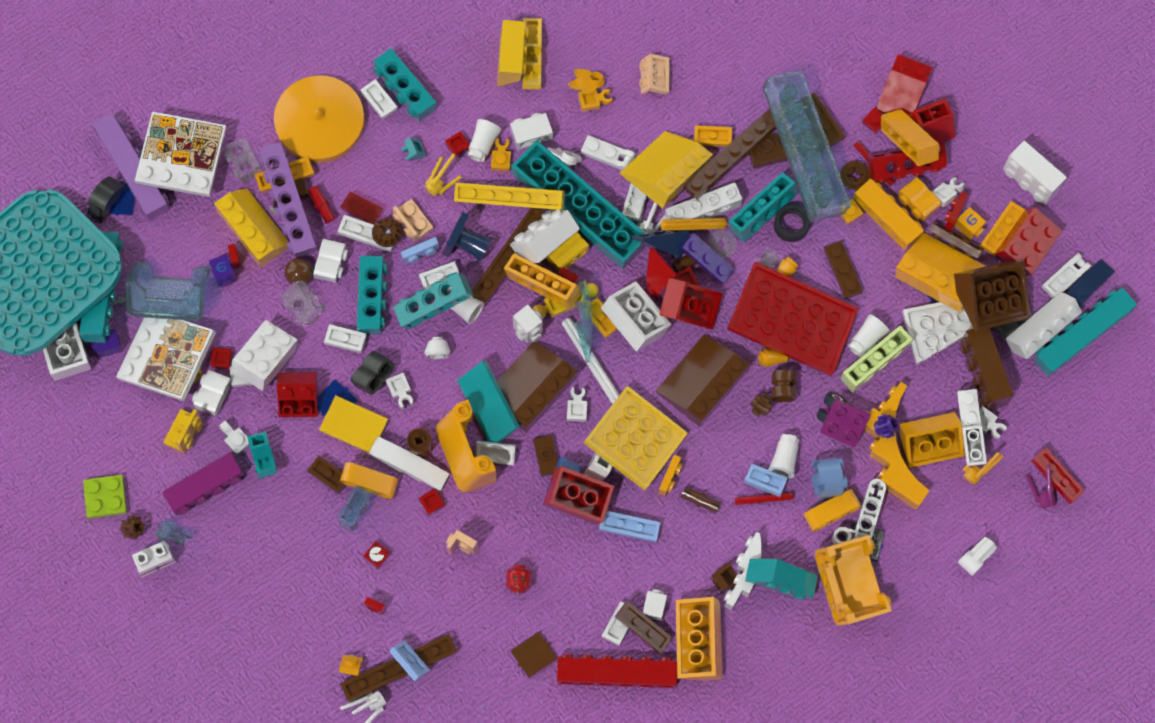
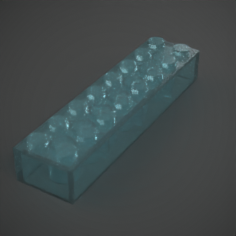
M799 70L768 77L762 89L810 222L845 214L851 204L803 71Z

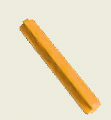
M725 218L663 219L660 223L663 231L725 229L727 225Z

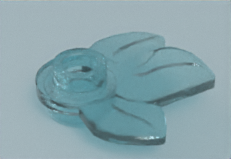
M170 520L161 521L158 524L156 536L160 541L170 538L183 545L186 538L193 539V534L188 529L176 526Z

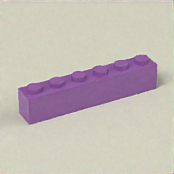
M111 113L94 122L92 125L148 220L150 221L169 211L167 206L169 200L164 193L160 194L158 187L135 183L141 154L137 147L133 149L130 144L133 141L128 132L124 134L121 129L124 126L119 117L115 119Z

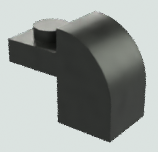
M110 176L100 181L89 197L90 205L87 214L101 223L106 221L111 205L120 199L124 184Z

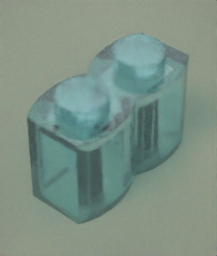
M359 487L352 490L348 497V504L341 509L338 516L341 527L351 532L357 529L361 522V515L368 510L371 503L370 494Z

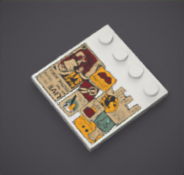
M152 112L135 183L210 197L227 129L226 125Z
M148 309L116 378L184 401L216 332L212 329Z

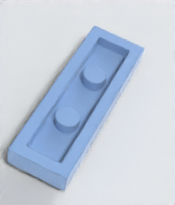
M607 511L603 523H600L599 531L656 543L660 522Z

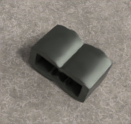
M372 351L365 357L362 366L355 370L350 381L356 388L373 395L379 390L383 380L392 373L395 365L388 357Z

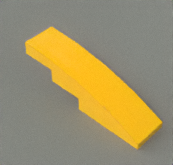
M523 18L525 28L528 29V39L524 40V46H527V55L523 57V63H526V71L523 74L522 89H541L542 18Z

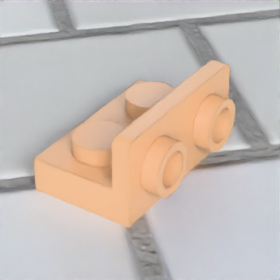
M654 54L647 55L641 60L639 66L641 70L639 82L641 94L651 91L666 95L669 93V58Z
M412 199L399 208L397 206L393 207L392 217L399 224H402L405 228L403 231L409 239L412 238L417 242L434 230L431 223Z
M456 530L455 534L451 533L446 541L448 552L452 555L458 546L462 552L468 555L470 553L475 555L479 549L476 540Z

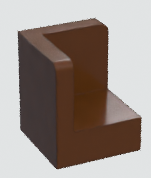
M729 562L712 574L710 580L719 592L723 594L736 585L733 582L737 575L732 570V564Z

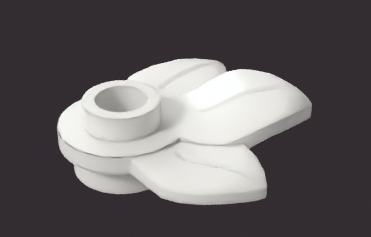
M548 147V150L566 166L571 167L576 165L577 162L582 161L579 154L566 150L562 151L560 148L552 149Z

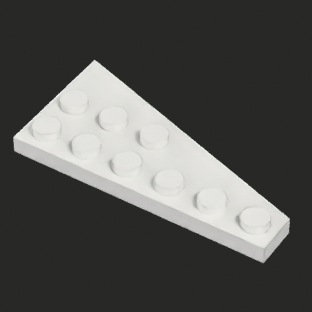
M941 302L902 311L907 333L913 339L911 348L916 365L962 339L966 330L973 329L965 310L959 313Z

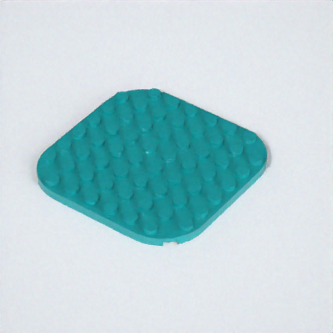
M47 189V191L33 190L19 196L0 212V350L9 355L27 356L46 348L107 296L118 283L122 273V259L115 245L74 204L57 191Z

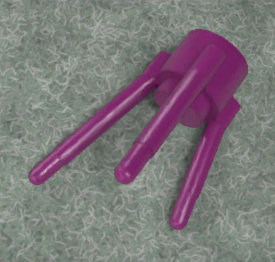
M1050 466L1046 467L1047 491H1041L1040 496L1030 475L1026 476L1035 497V503H1040V508L1056 506L1055 488L1051 484Z

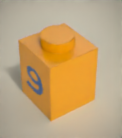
M969 207L956 220L954 226L972 240L975 236L978 238L985 231L984 225L986 221Z

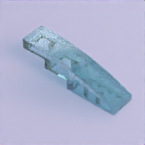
M586 281L579 282L583 301L577 302L581 321L575 322V327L586 363H588L591 359L593 346V315Z

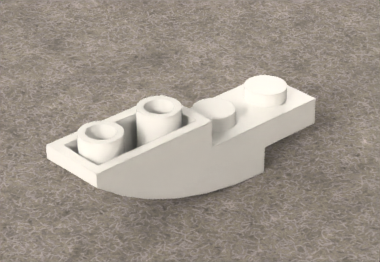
M977 389L957 391L967 466L987 464Z
M756 532L754 537L750 535L745 544L748 547L745 554L741 552L736 560V563H738L737 570L742 572V574L738 573L733 582L736 584L734 590L729 589L724 598L727 601L725 607L730 610L733 609L741 594L748 597L754 584L745 582L749 559H761V537L758 532Z

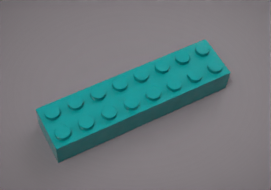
M537 140L511 165V174L527 188L565 191L564 210H568L580 228L578 232L622 270L646 246L632 240V235L645 234L639 227Z

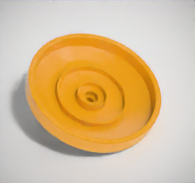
M322 75L306 77L293 83L280 96L274 112L276 133L285 149L295 157L301 159L308 156L309 161L315 163L330 162L346 155L358 143L364 129L363 106L356 92L345 82L334 77Z

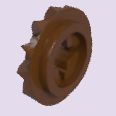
M851 161L842 167L840 178L842 184L848 187V189H855L857 191L870 179V172L863 163ZM853 170L856 173V175L860 176L857 178L856 182L853 179V177H849L852 176Z
M382 218L375 222L372 228L373 240L382 247H392L402 237L401 226L391 218ZM382 228H385L386 230L391 228V235H383Z

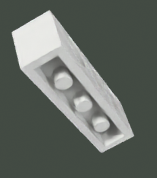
M732 183L703 194L698 200L693 198L665 209V218H712L741 207L742 197L736 184Z

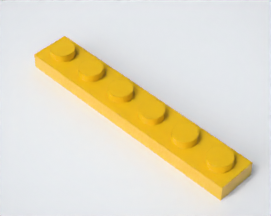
M455 183L454 201L564 210L565 191Z

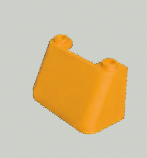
M469 400L456 404L436 425V433L456 486L462 492H470L497 482L496 469L491 458L484 455L474 458L465 436L467 424L473 421Z
M869 535L815 551L816 563L835 624L838 626L855 623L892 611L890 597L880 593L869 557L873 553L875 545Z

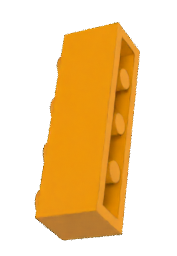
M899 109L881 115V131L918 166L939 160V143L903 110Z
M870 178L854 193V201L904 251L922 236L924 230L921 224L916 220L914 221L905 208H900L896 204L894 197L890 194L887 195L877 181L874 182Z

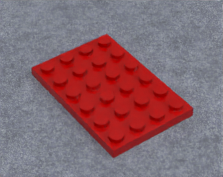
M754 262L726 330L832 376L859 308Z

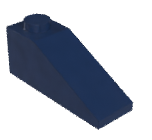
M689 230L657 231L632 235V240L648 247H653L662 253L670 254L672 258H680L682 254H686L680 247L688 238Z
M1100 259L1067 292V295L1075 298L1081 308L1115 271Z

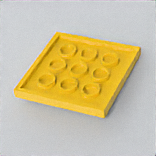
M626 386L583 443L645 491L688 433L629 386Z

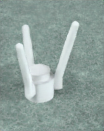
M656 203L653 204L647 221L644 220L642 223L643 209L640 222L637 223V227L644 233L657 232L661 221L666 219L664 215L655 228H653L654 224L651 223L657 207Z
M376 691L341 706L340 710L350 708L365 701L366 703L353 710L352 714H356L367 707L371 711L376 710L365 721V723H371L379 713L384 711L383 706L386 705V701L380 692Z

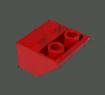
M946 98L914 110L909 115L935 141L944 143L955 138L954 116Z
M317 372L278 373L277 400L279 417H317Z

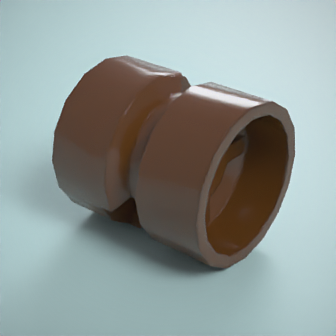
M792 370L773 371L771 375V384L774 385L771 389L772 400L775 402L795 401L796 388L794 385H796V372Z
M422 428L411 430L406 438L408 451L422 459L428 457L432 452V439L429 432Z

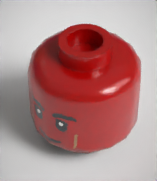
M514 565V568L507 570L506 587L511 589L510 592L526 593V590L531 588L532 572L529 569H525V565Z

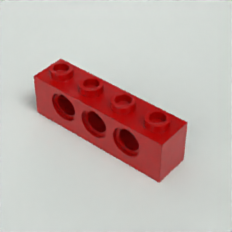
M939 143V160L918 166L911 160V164L906 168L904 165L905 161L910 158L902 150L869 155L870 178L877 182H886L888 178L903 179L908 174L918 176L923 175L924 171L929 170L930 172H939L942 170L941 168L947 167L945 145ZM892 162V169L887 171V165Z

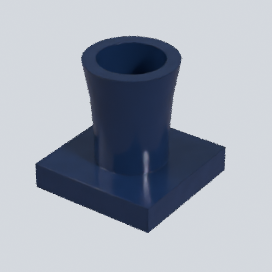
M462 212L442 255L449 257L454 246L481 261L492 238L465 228L464 225L469 215Z

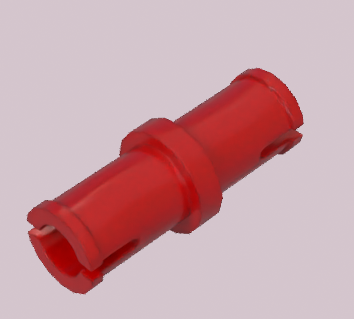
M318 185L310 188L308 193L315 203V209L319 210L325 224L331 223L336 217L329 207L328 199L324 198Z

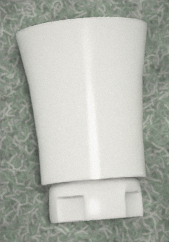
M478 119L467 156L474 161L483 163L495 139L501 132V128L490 121Z
M451 287L448 288L447 295L451 293ZM471 297L450 309L471 325L480 316L484 308V302Z
M869 314L848 347L855 355L861 358L889 332V329L882 321Z
M791 434L781 435L773 460L769 466V471L785 476L788 479L795 476V463L799 448V439Z

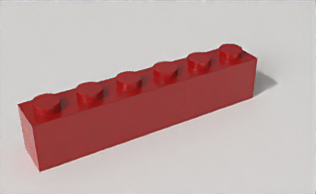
M563 654L557 660V684L676 688L677 661H673L672 658H661V661H653L651 657L633 660V657L628 656L621 657V659H613V656H601V659H594L592 655H582L581 658H573L574 655Z

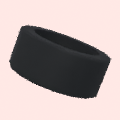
M795 204L780 208L774 220V231L779 238L787 242H797L803 239L810 226V216L807 211ZM784 215H798L803 221L802 229L797 233L786 232L781 226V219Z

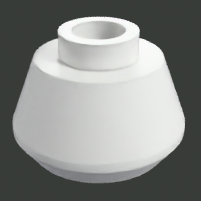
M433 337L432 340L428 341L424 353L431 359H444L450 355L451 351L447 341L443 340L442 337Z

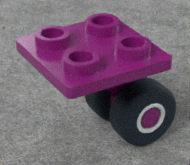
M828 392L824 398V403L827 407L826 409L819 408L817 418L823 422L820 433L851 447H856L870 418V413L847 404V400L844 397Z

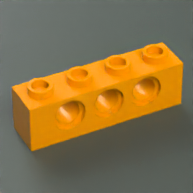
M515 253L504 267L509 279L570 310L581 296L577 284Z

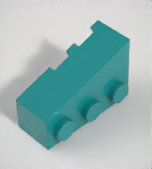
M749 559L745 582L772 589L784 595H792L796 600L805 601V598H814L818 575L779 559Z

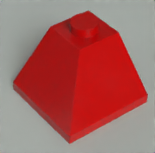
M651 247L648 255L645 290L650 297H655L658 301L665 295L669 278L676 280L677 275L655 249Z

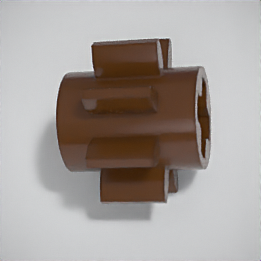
M766 393L763 396L757 394L750 404L753 407L751 412L757 417L761 414L766 417L774 407L771 403L773 398Z
M127 515V520H121L120 530L124 534V538L136 540L138 538L137 535H143L145 524L140 521L141 517Z

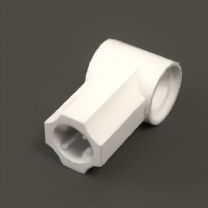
M984 537L958 561V564L973 576L982 567L983 562L995 552L997 547L990 539Z

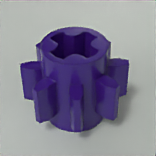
M886 414L878 416L879 421L874 423L876 434L882 436V438L886 437V439L894 437V432L898 430L896 418Z

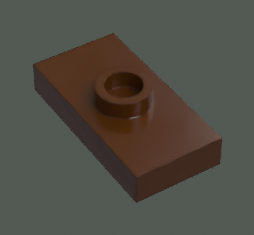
M552 435L534 438L533 443L541 477L552 475L558 463Z

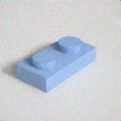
M436 237L402 251L401 258L404 264H413L425 255L431 256L439 250V243Z
M751 464L744 483L781 497L788 478Z
M405 640L395 645L389 651L414 681L425 676L430 671Z

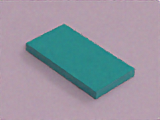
M486 360L478 363L457 380L466 399L469 400L472 411L488 442L500 443L520 428Z

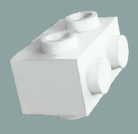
M526 305L513 316L515 334L521 341L524 340L527 344L531 341L536 342L542 336L543 318L536 310L533 311L529 305Z

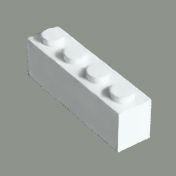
M1060 292L1006 338L1012 352L1027 360L1081 314V309L1075 298Z

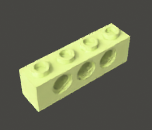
M899 326L846 369L840 379L854 393L911 345L913 339Z

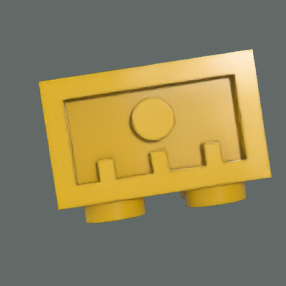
M180 409L163 444L184 454L187 449L190 450L194 443L193 437L195 433H198L203 425L198 410L193 409L192 413Z

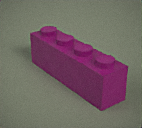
M229 453L162 491L174 514L176 516L178 514L184 515L190 511L192 506L205 503L211 495H219L224 491L225 487L238 484L244 476L232 454Z

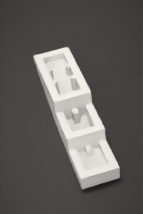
M381 437L376 438L368 453L400 473L404 472L437 491H441L449 473Z

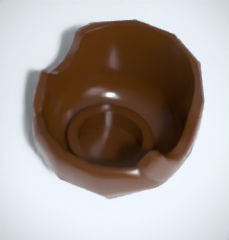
M294 258L286 265L285 277L290 284L296 287L305 286L312 280L314 268L308 260Z

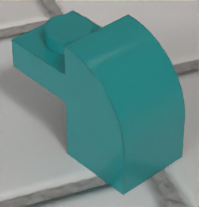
M266 431L247 436L258 478L277 474L274 456Z

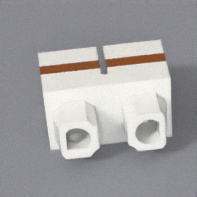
M165 541L132 555L142 578L158 571L157 566L161 570L176 563L171 549Z

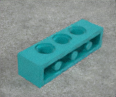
M392 48L373 60L375 74L385 80L384 83L390 91L393 90L396 93V99L401 105L405 104L408 108L407 112L412 118H416L420 122L437 110L436 101ZM391 70L397 71L393 75L388 74V72ZM401 84L408 85L406 88L399 87ZM414 97L419 98L417 102L411 101Z
M783 172L778 175L728 221L731 232L745 243L776 215L780 208L787 205L798 195L796 183Z
M360 256L357 310L358 332L381 335V328H385V317H382V310H385L386 300L382 299V293L386 292V281H383V274H387V263H384L383 256ZM371 274L378 276L375 280H370L368 277ZM371 292L377 293L375 298L367 297ZM370 310L377 312L374 316L367 315V312Z
M455 272L449 274L447 279L432 283L430 288L417 291L415 296L400 300L399 304L393 308L401 327L410 330L474 295L466 276ZM451 287V293L447 295V290ZM435 296V301L431 304V298ZM418 304V305H419V308H418V310L415 312V311H414V308H415V306Z

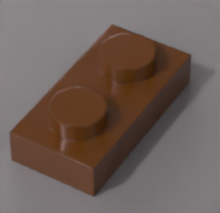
M318 456L307 470L309 474L337 494L346 486L340 482L342 471L321 456Z

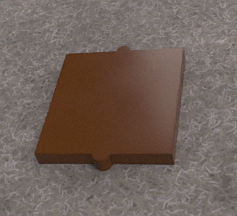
M540 632L510 651L518 662V667L523 669L528 678L557 660V657L550 648V644L546 643Z

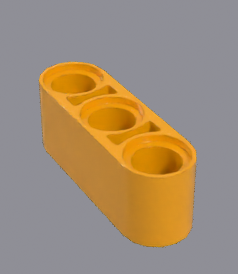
M346 462L340 482L383 498L393 499L398 479L354 463Z
M850 489L845 491L843 495L836 496L808 510L803 515L812 532H815L855 512L862 506L854 491Z

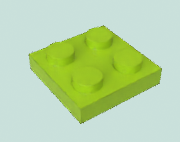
M123 475L83 480L87 519L127 514Z

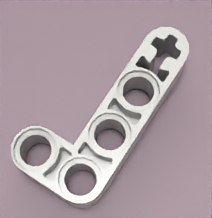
M873 479L870 482L864 496L855 530L846 527L836 529L832 536L833 545L842 543V541L837 539L838 534L845 535L846 541L869 535L872 539L886 491L885 482L880 479ZM877 486L878 493L876 497H872L875 490L874 487ZM873 504L876 510L870 511L866 505ZM861 522H868L870 529H864L861 526Z

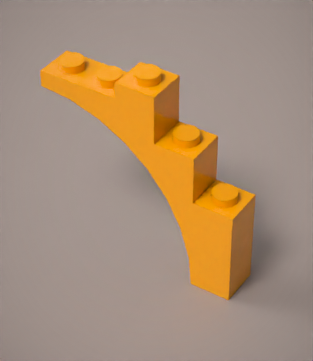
M900 382L898 387L894 385L888 393L891 397L887 402L883 400L877 410L873 408L871 412H868L870 413V418L864 431L876 438L869 448L872 450L869 456L885 466L878 477L885 482L886 490L917 510L930 490L921 484L907 468L900 455L896 434L894 437L886 439V437L878 436L874 429V423L879 421L878 416L886 414L896 418L900 399L907 388V385Z

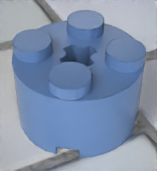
M834 457L813 460L811 469L815 468V472L811 474L815 495H818L817 498L843 495L844 488H847L848 483L846 476H843L842 473L844 468L842 458Z

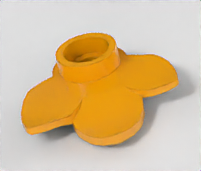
M574 69V74L577 78L568 82L570 88L581 90L582 94H591L596 89L603 87L605 80L599 72Z

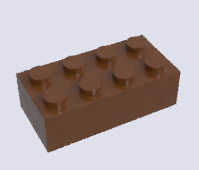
M974 328L966 330L959 343V348L967 359L965 363L967 370L972 373L973 387L979 392L978 400L980 406H984L989 411L1007 406L1014 394L990 328L974 331Z

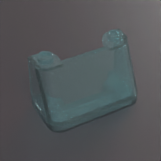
M134 262L126 280L127 312L134 317L186 321L199 320L204 313L210 280V267H196L191 272V279L153 277L151 265L144 262Z

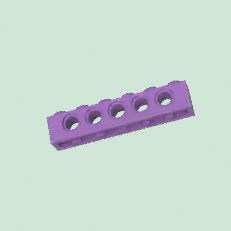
M281 142L260 148L261 155L257 157L260 165L265 166L267 171L263 174L266 183H271L272 190H269L272 201H277L278 207L275 210L278 219H283L284 224L281 225L284 236L288 235L290 242L287 243L290 254L294 253L297 258L317 251ZM277 162L280 165L277 169H271L270 164ZM280 179L286 181L281 187L275 185ZM284 197L291 198V202L288 204H283L281 201ZM291 214L297 215V219L293 222L287 220ZM296 232L303 233V237L300 239L293 238V235Z

